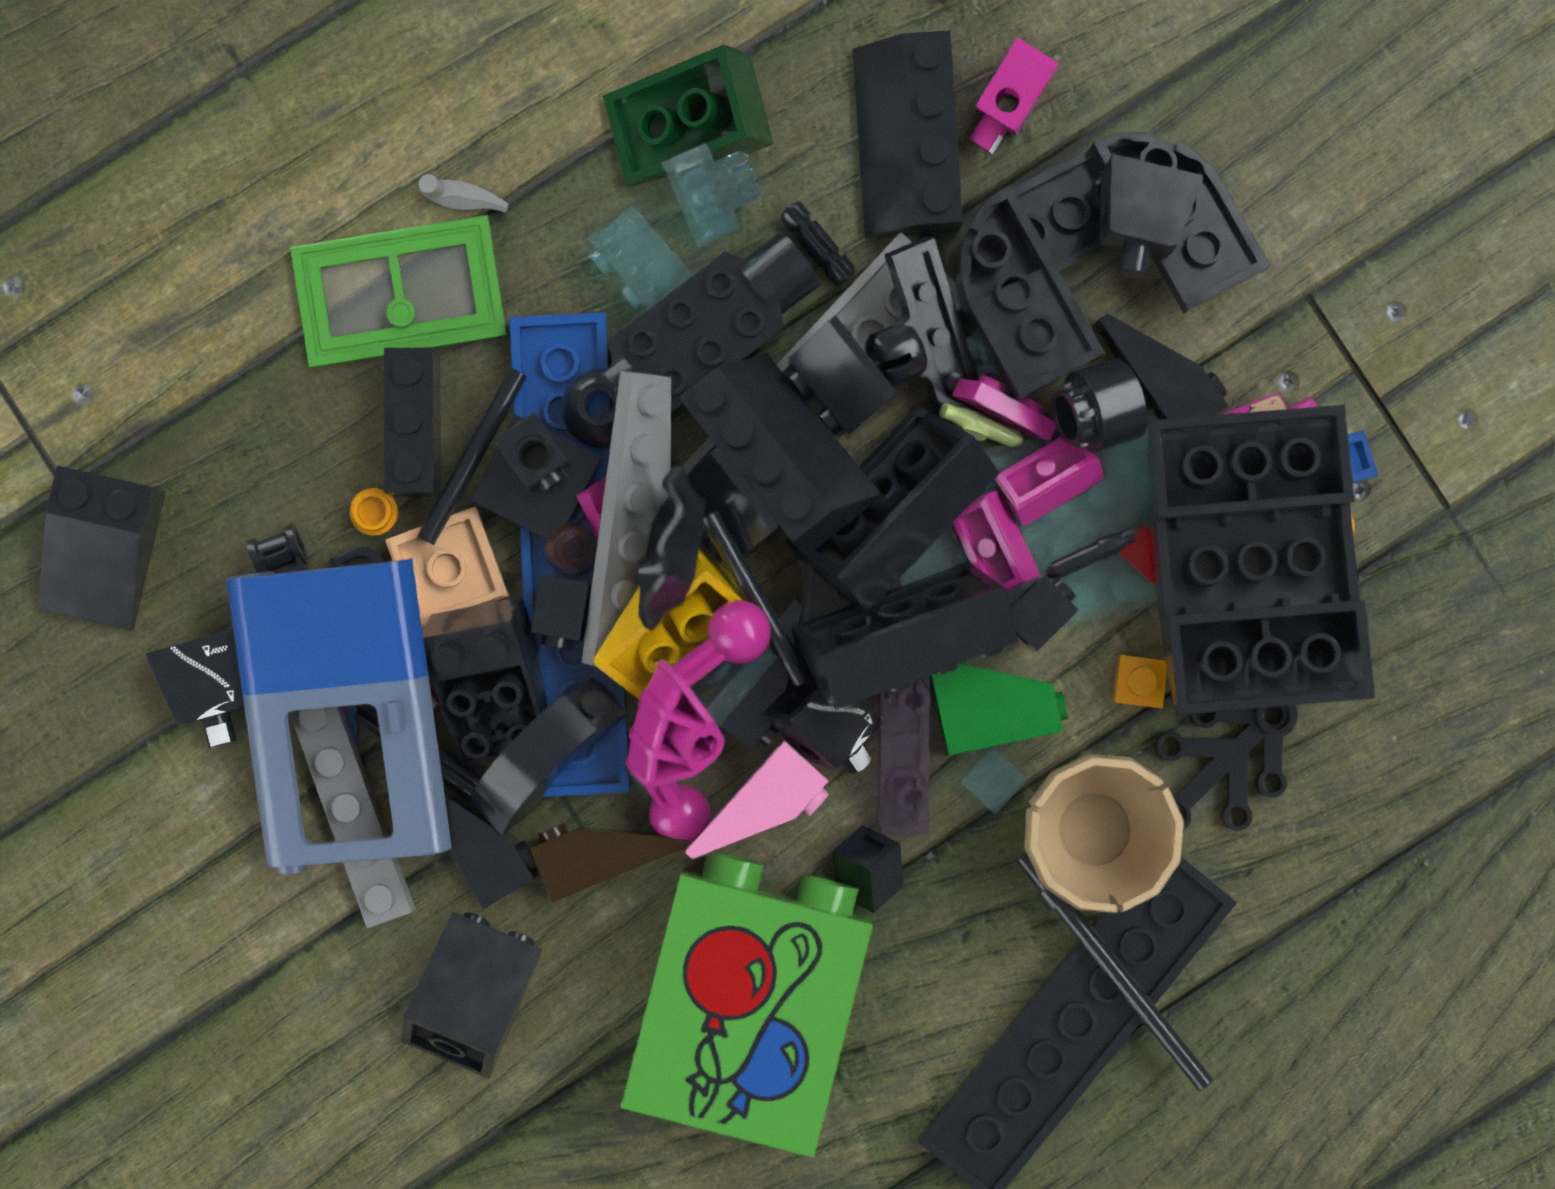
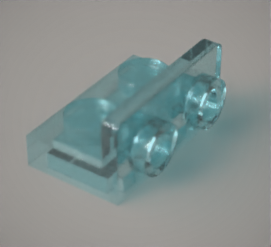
M633 205L598 235L596 232H593L587 238L590 246L594 249L588 254L589 258L606 277L612 271L625 284L619 290L620 293L637 312L644 307L648 310L694 275Z

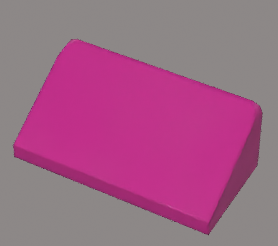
M1061 436L1000 472L994 481L1022 526H1027L1098 484L1105 476L1101 462L1095 453L1087 451L1085 447L1076 448L1071 446Z
M1000 490L993 491L974 500L952 523L970 563L1005 587L1006 592L1040 577L1037 565Z

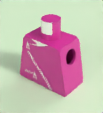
M1017 37L975 106L976 112L982 118L969 137V140L988 153L993 154L1006 132L1016 137L1056 75L1059 63ZM1009 95L1018 101L1012 112H1004L998 108L997 105L1002 96Z

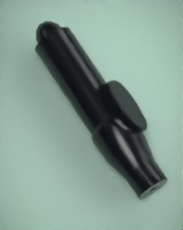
M1130 527L1120 532L1102 536L1096 539L1095 542L1051 562V565L1046 569V576L1050 579H1053L1055 576L1062 579L1091 564L1117 554L1126 546L1136 542V539Z

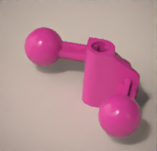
M737 600L719 607L710 619L708 639L672 667L664 659L656 663L657 668L647 688L643 690L639 698L635 723L630 729L629 734L631 741L626 766L647 789L653 799L649 809V820L656 835L668 836L674 839H685L687 844H691L710 823L711 810L703 793L693 786L677 784L676 782L696 776L719 757L724 746L722 733L690 687L724 661L735 664L749 663L765 652L771 638L770 622L763 610L751 602Z

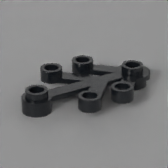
M1295 705L1276 707L1279 710L1280 717L1274 724L1267 723L1264 718V712L1267 708L1212 712L1211 719L1206 723L1199 721L1196 713L1189 714L1190 721L1195 726L1201 728L1212 727L1217 722L1248 724L1234 739L1181 737L1174 732H1165L1157 737L1154 744L1155 752L1163 760L1176 761L1181 757H1214L1173 796L1184 821L1183 831L1189 826L1191 821L1190 809L1227 773L1228 798L1227 804L1221 810L1222 823L1227 828L1236 831L1244 830L1251 824L1252 811L1248 806L1249 752L1261 740L1263 745V770L1255 778V787L1263 796L1278 797L1283 794L1287 786L1286 777L1282 773L1283 737L1289 734L1296 725L1297 709ZM1169 737L1174 738L1178 743L1177 752L1171 756H1167L1162 750L1163 741ZM1272 773L1277 776L1279 784L1276 790L1268 792L1263 786V780L1268 774ZM1234 807H1240L1244 811V820L1238 825H1233L1229 820V812Z

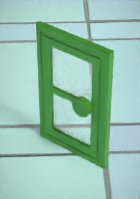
M488 215L290 247L309 368L384 357V348H440L508 336Z

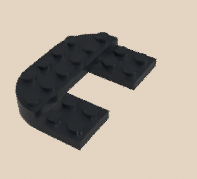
M1126 132L1107 136L1093 142L1089 149L1013 188L1009 185L993 196L978 212L964 236L958 252L955 271L957 296L967 322L973 321L1017 402L1062 379L1070 372L1077 371L1096 361L1105 354L1062 278L1061 273L1110 248L1100 243L1101 175L1104 166L1113 154L1203 175L1202 184L1176 249L1167 259L1152 257L1183 314L1266 271L1271 266L1217 172L1202 156L1179 141L1174 145L1164 140L1152 138V133Z

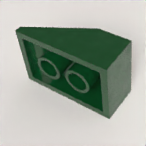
M724 44L603 95L626 186L632 187L729 162L774 144L751 56L749 53Z

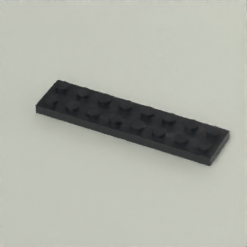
M1181 857L1180 863L1158 895L1123 912H1120L1118 908V913L1115 914L1101 912L1092 922L1091 926L1155 1005L1237 902ZM1079 941L1070 949L917 1138V1141L974 1189H1006L1142 1021Z

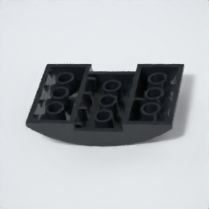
M1345 405L1149 420L1148 491L1154 577L1163 648L1176 715L1374 699L1375 691L1365 600H1360L1350 508V504L1355 502Z

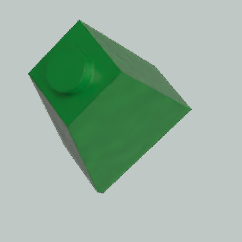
M959 664L957 669L946 674L929 675L945 753L948 756L1062 732L1061 721L1068 720L1064 695L1062 691L1055 693L1052 683Z

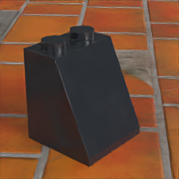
M452 911L404 1014L401 1042L490 1079L537 968L542 949L534 946V940L522 933L510 931L508 934L491 928L490 922L477 914L466 912L464 915H460Z

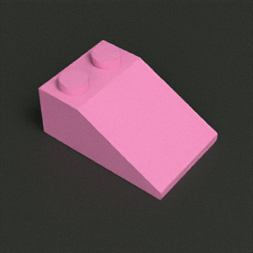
M783 740L713 817L697 839L688 845L685 853L691 858H695L795 819L802 811L810 816L829 795L823 788L829 782L828 779L788 742Z

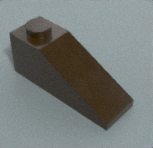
M565 823L539 833L538 836L541 843L534 845L530 849L550 899L554 902L686 848L689 844L686 843L685 839L660 836L654 832L578 827L568 831Z

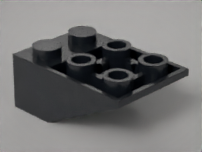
M522 596L431 614L422 630L427 667L462 767L495 761L506 747L536 717L548 708L536 637L534 633H531L532 625Z

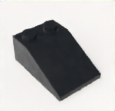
M57 466L46 511L38 609L134 630L166 491L147 485Z

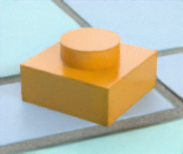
M1118 655L1112 702L1163 709L1167 677L1166 661Z

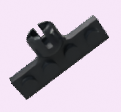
M926 236L884 254L901 306V318L897 323L870 334L864 344L865 353L868 356L877 355L878 360L873 363L893 388L917 377H922L936 416L940 417L939 413L942 405L948 403L956 407L971 409L989 418L990 416L952 396L959 379L974 381L979 379L935 239Z

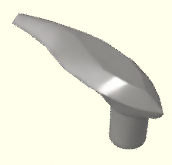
M431 174L423 175L419 180L420 189L418 191L429 200L442 206L461 210L486 208L507 212V202L476 185L456 180H438Z

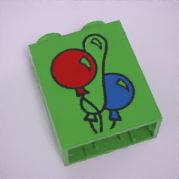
M710 851L706 855L702 873L684 868L680 875L621 1108L814 1158L873 923L869 915L853 912L859 890L856 887L817 876L802 874L797 897L759 887L764 864L728 853Z

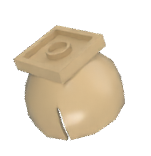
M1087 754L1051 771L1029 801L1031 807L1026 808L1024 848L1041 885L1077 910L1114 914L1118 913L1117 908L1120 912H1123L1158 895L1180 863L1184 823L1168 785L1163 784L1164 780L1131 757Z

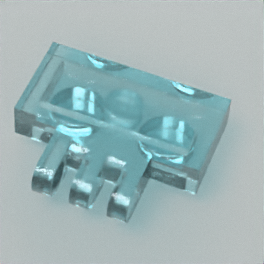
M704 143L662 162L666 176L697 248L740 229L733 209L756 200L761 195L759 184L754 182L756 179L752 167L748 166L750 161L745 151H737L714 162L708 146Z

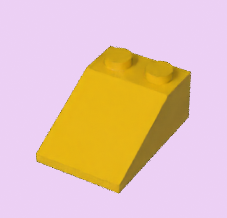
M699 547L695 579L683 605L667 613L651 632L642 625L638 616L640 587H638L593 659L595 666L639 699L657 668L656 663L664 659L671 667L708 639L710 619L719 607L731 601L746 600L731 574Z

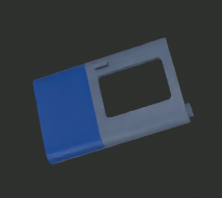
M413 559L275 574V572H259L226 578L267 866L277 867L278 874H293L302 872L307 869V865L423 856L451 849ZM371 704L378 713L393 834L390 837L311 843L304 835L288 722L289 713L296 710Z

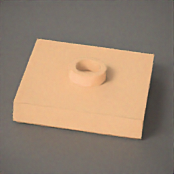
M477 507L451 515L435 545L417 537L422 526L385 540L393 561L413 559L422 629H424L431 614L501 601L510 597Z

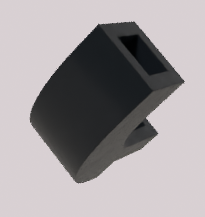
M594 678L570 696L562 695L536 717L498 756L477 784L469 802L501 835H504L537 808L542 796L555 778L580 753L622 721L626 711Z

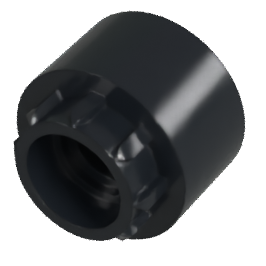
M1112 359L1070 372L1066 376L1064 384H1061L1059 389L1053 394L1052 410L1056 426L1063 439L1071 446L1076 448L1085 447L1087 451L1095 453L1139 439L1145 433L1147 427V408L1143 391L1132 369L1120 359Z

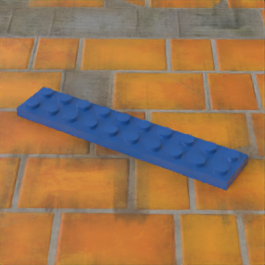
M604 312L510 317L512 368L527 376L526 381L514 400V414L525 419L535 412L549 432L601 458L602 460L588 486L590 487L607 476L610 447H593L581 443L569 433L562 419L561 401L566 387L576 376L590 369L609 367L607 315ZM604 394L592 397L587 406L588 414L596 419L608 416L611 413V398ZM580 503L567 528L576 529L583 535L585 547L581 556L574 561L563 562L556 555V544L552 543L551 546L552 556L559 564L572 566L563 567L556 564L550 555L551 542L520 526L523 600L531 625L541 574L592 584L598 540ZM565 531L562 538L565 536L574 537L577 540V549L570 554L563 551L566 544H571V546L565 548L566 551H572L576 546L573 539L567 538L560 542L558 553L563 559H572L581 552L583 542L578 533ZM587 620L583 642L571 640L570 649L542 645V635L535 634L547 707L562 695L570 696L594 678L623 707L626 713L622 721L580 753L555 778L542 797L631 792L630 771L626 766V759L629 754L626 689L597 666L582 663Z

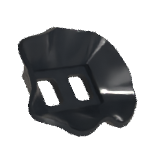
M683 466L671 469L662 482V487L668 493V498L660 507L652 524L647 553L638 569L640 587L638 616L642 625L651 632L667 613L683 605L695 579L706 501L691 487Z

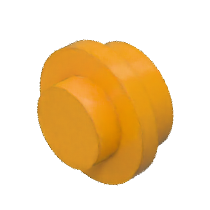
M368 488L359 492L352 500L350 519L355 528L361 533L369 536H380L390 531L396 524L398 506L395 499L385 494L384 490Z

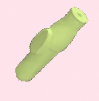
M944 403L940 409L939 415L941 418L970 433L976 440L983 441L988 438L1010 448L1020 446L1024 441L1019 430L982 416L971 409L956 407L948 403Z

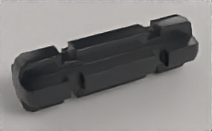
M797 201L791 204L781 214L782 222L791 233L794 231L797 233L796 239L819 267L824 266L826 268L825 274L834 285L839 286L845 283L855 273L854 265L845 255L840 256V248L816 220L812 222L810 219L811 213L802 202Z

